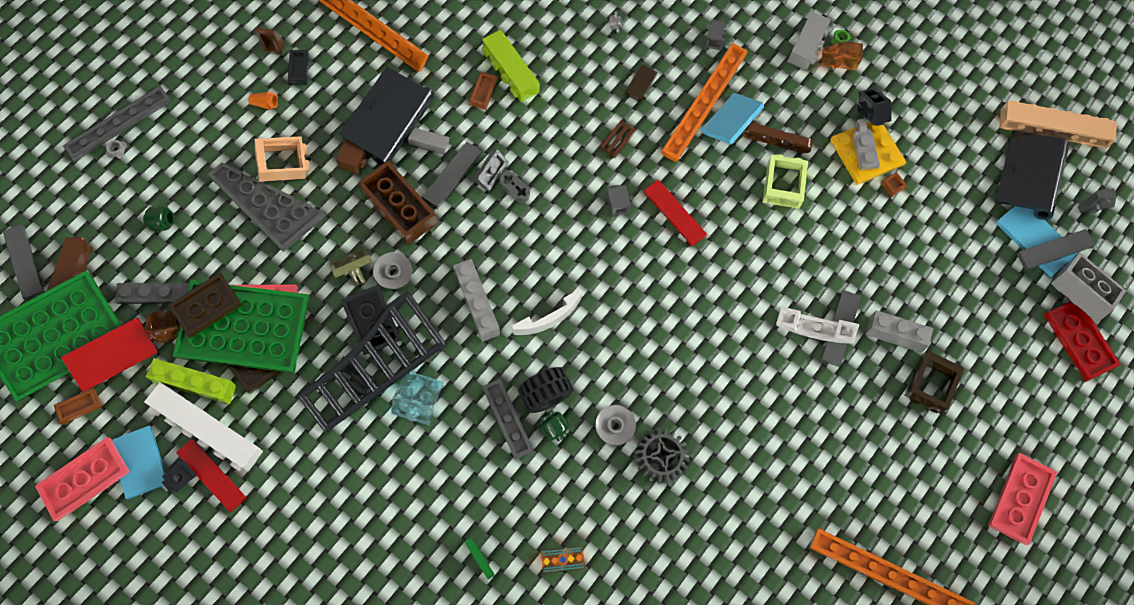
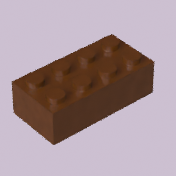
M389 160L358 182L363 195L407 245H410L438 224L435 212Z

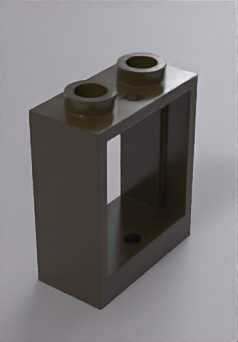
M928 350L921 355L904 396L910 398V401L915 404H922L928 407L931 412L943 413L948 410L965 368ZM926 367H930L952 378L943 401L918 389Z

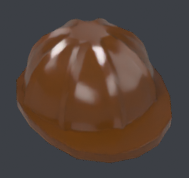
M162 310L147 316L144 329L152 340L159 343H167L177 336L180 324L171 311Z

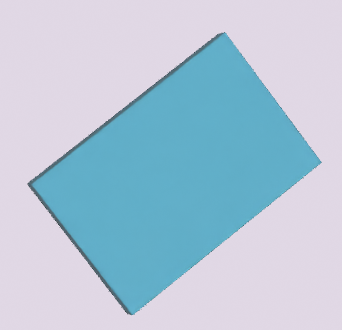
M733 93L701 129L702 133L732 144L764 108L763 102Z
M150 425L112 440L130 471L120 479L126 499H131L164 486L161 482L164 481L162 475L166 472L153 429Z

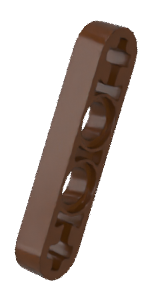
M752 122L742 132V135L748 139L804 154L810 153L813 141L807 137Z

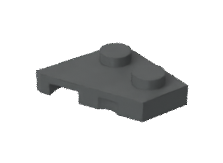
M1115 189L1094 192L1078 206L1080 213L1088 212L1092 214L1102 209L1114 208L1117 196Z

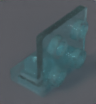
M408 373L403 377L393 396L391 414L430 425L434 405L444 386V382L417 373Z

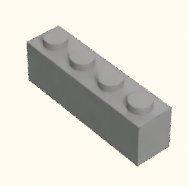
M472 259L453 265L455 276L481 341L499 336L500 328Z

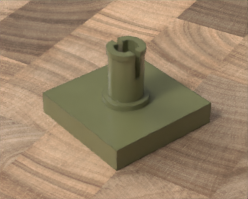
M362 248L329 264L335 278L349 272L354 286H358L360 284L356 276H358L361 284L366 281L359 267L371 263L372 260L367 250Z

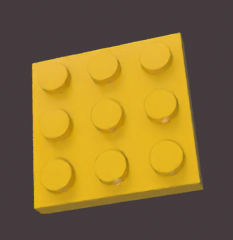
M870 121L866 122L867 129H871L880 163L878 169H859L852 139L853 131L856 130L855 127L832 136L830 139L856 185L906 164L904 157L884 124L876 126Z

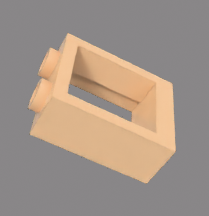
M302 137L255 139L254 148L259 182L306 178V172H309V161L305 160L304 155H307L306 144L302 143ZM297 151L299 168L267 170L265 152Z

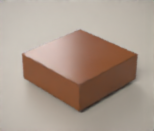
M897 172L880 182L890 197L908 187Z

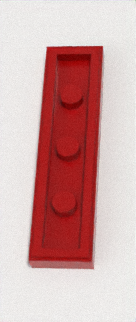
M659 179L644 190V194L691 247L707 236V233Z
M191 439L176 452L229 512L236 509L247 498L194 439Z

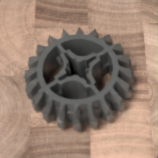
M656 429L655 436L649 431L647 433L648 438L642 436L641 440L643 443L638 442L637 447L641 450H635L634 453L637 456H641L635 459V463H642L637 469L646 470L642 476L646 477L647 474H650V482L656 477L657 484L661 483L662 478H664L665 484H668L670 481L669 477L675 482L677 480L676 475L682 477V470H687L688 468L684 463L690 461V458L685 457V455L689 454V450H683L687 445L686 442L680 444L679 441L682 437L678 436L675 439L673 437L675 435L674 431L667 435V429H664L662 434H660L659 429ZM656 442V452L646 456L647 447ZM664 442L671 444L675 450L667 449ZM660 451L663 452V455H666L664 461L658 458ZM678 457L677 466L673 470L668 471V461ZM648 462L658 464L662 472L652 468Z

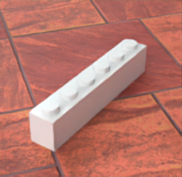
M161 382L144 401L150 406L148 409L156 416L164 415L166 417L165 422L173 427L179 425L182 427L180 432L189 438L193 435L199 439L197 443L205 449H208L209 446L215 449L213 454L224 460L226 457L232 462L229 465L238 471H241L242 468L249 471L263 452L259 447Z

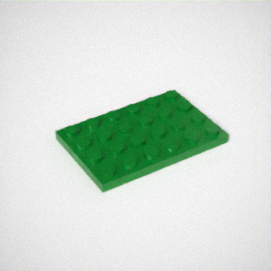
M88 270L0 316V378L16 402L69 374L70 371L62 360V356L122 326Z
M190 280L188 292L204 282ZM230 285L243 306L191 339L186 335L181 325L179 327L173 357L176 359L295 373L310 296L302 293Z

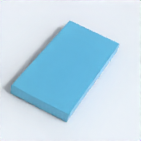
M1014 206L996 224L1022 250L1062 237L1045 220L1035 217L1033 215L1034 209ZM1076 254L1039 267L1051 277Z

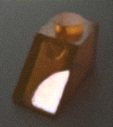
M844 41L823 48L821 66L857 70L863 57V43Z

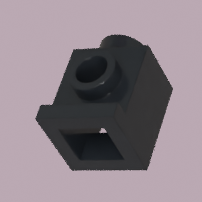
M182 459L162 475L164 481L161 483L169 492L171 490L177 492L195 478L197 474ZM180 473L182 479L177 482L174 480V475Z

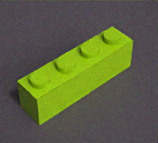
M501 29L482 39L483 54L491 59L493 68L501 73L503 82L505 84L508 83L511 93L515 98L518 97L520 102H523L539 93L540 83Z
M153 358L146 378L155 384L161 382L168 388L230 405L237 387L231 380Z

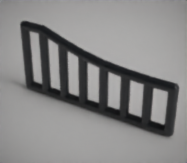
M404 292L386 306L361 341L335 366L300 391L298 398L324 432H328L446 346V342L410 292ZM404 302L408 303L435 340L436 344L428 350L425 349L396 309ZM390 314L420 354L411 362L383 325ZM377 332H379L404 366L395 374L370 342ZM364 348L387 378L378 386L356 358ZM349 363H351L371 390L361 398L341 372ZM333 377L337 379L354 402L345 410L325 385ZM317 389L337 414L328 422L308 397Z

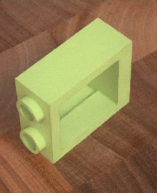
M780 154L771 155L767 163L762 202L799 209L804 201L808 161L801 158H788ZM774 167L800 171L798 193L772 189Z

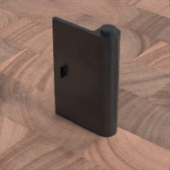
M386 67L338 135L371 154L372 159L381 166L388 160L391 162L433 101V92L429 88L422 87L393 69Z
M1013 131L995 203L1034 209L1033 215L1038 219H1051L1056 207L1070 146L1069 141L1062 137Z

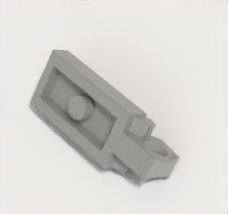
M865 119L857 120L855 124L856 130L853 131L852 139L859 169H878L880 163L871 129H867Z

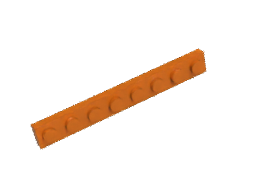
M319 0L418 72L423 70L429 55L352 0Z
M735 43L731 44L662 149L661 154L676 163L678 162L748 53L746 49Z
M819 528L816 529L809 547L810 549L926 605H975L974 602L828 532Z

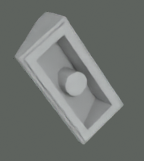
M414 128L408 138L409 145L445 154L450 137Z

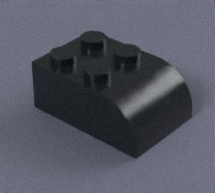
M379 284L341 299L358 343L387 306ZM390 314L383 325L395 342L401 341L400 334ZM379 332L370 341L376 350L388 346ZM365 348L362 350L364 355L369 354Z

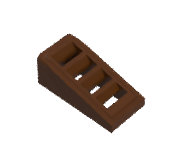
M256 28L255 31L264 51L281 54L284 41L277 32L270 29Z

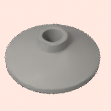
M397 252L386 253L375 262L373 275L376 282L383 288L398 289L406 285L410 280L412 265L403 254ZM392 271L397 272L394 276L390 275Z
M611 405L600 411L596 418L595 427L598 436L604 442L611 445H621L628 442L634 435L636 421L633 414L627 408L620 405ZM616 423L618 424L619 428L617 430L612 429L611 425Z

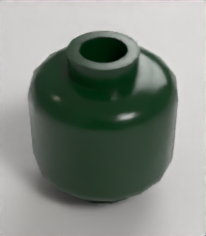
M152 206L145 211L143 221L151 231H166L174 224L175 216L166 206Z
M552 410L540 418L539 428L549 441L555 439L560 441L568 435L566 431L569 428V424L560 412Z

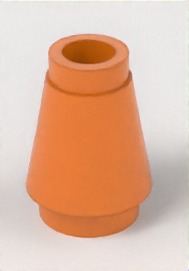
M272 91L249 95L248 102L250 105L272 110L278 105V96Z

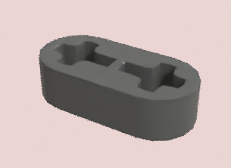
M505 172L501 175V187L515 201L525 203L529 200L530 189L512 172ZM505 179H512V184L514 186H512L509 182L505 184ZM518 190L520 192L525 191V196H518Z

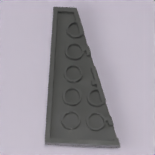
M223 162L207 174L282 252H285L327 216L326 212L313 208L310 204L303 203L275 187L259 182L258 179L251 178Z

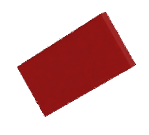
M1071 301L1043 314L1085 382L1121 365L1091 317Z
M137 317L61 358L81 391L84 392L159 351Z

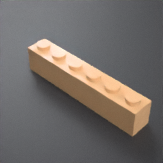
M1008 100L1001 108L999 128L1062 137L1069 142L1107 149L1116 141L1117 121Z

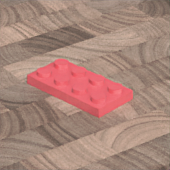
M106 437L35 487L53 521H59L127 475L130 471L112 439Z
M1021 453L1016 454L988 526L1024 545H1030L1057 472Z

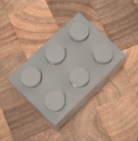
M1080 252L1064 265L1051 283L1059 292L1067 296L1073 304L1080 307L1096 322H1099L1111 313L1127 291Z

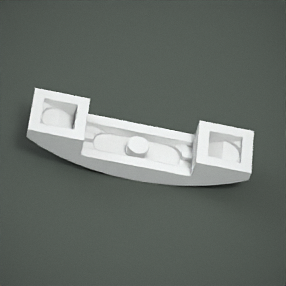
M581 289L563 298L564 307L533 323L530 317H527L512 325L513 334H534L560 323L579 304L582 297Z
M781 307L776 323L777 326L788 331L836 343H855L859 324L843 320H839L838 323L803 315L799 310Z

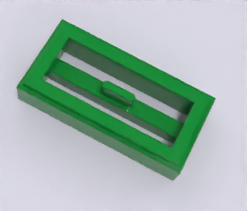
M471 538L467 540L465 544L487 580L494 577V572L474 540Z

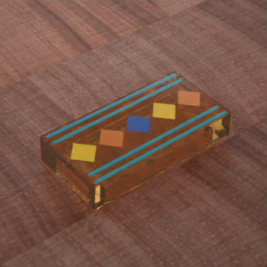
M583 547L541 551L543 573L585 569Z

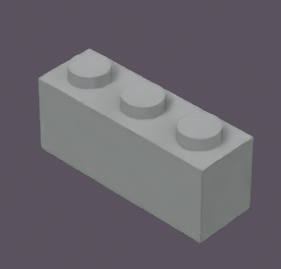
M811 11L787 62L805 70L808 69L810 64L814 65L818 56L815 52L816 50H821L825 42L822 40L823 36L826 38L831 29L828 25L831 19Z
M876 310L868 319L865 335L922 352L930 345L933 328Z

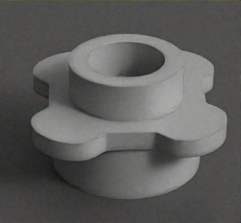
M615 11L614 15L609 17L611 30H617V33H619V27H622V17L618 16L617 11Z
M118 140L109 141L106 145V156L109 158L112 156L118 159L125 156L124 150L127 148L126 142Z

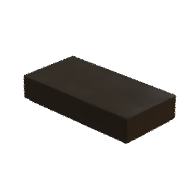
M642 64L624 95L641 102L658 72Z

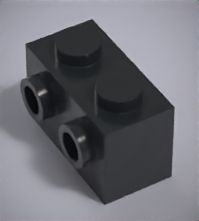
M877 88L858 92L859 102L857 103V110L867 120L876 126L892 121L891 100Z

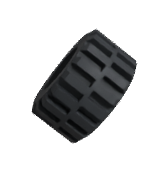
M553 367L541 371L528 378L518 388L528 413H538L552 408L567 399L574 391L562 367Z

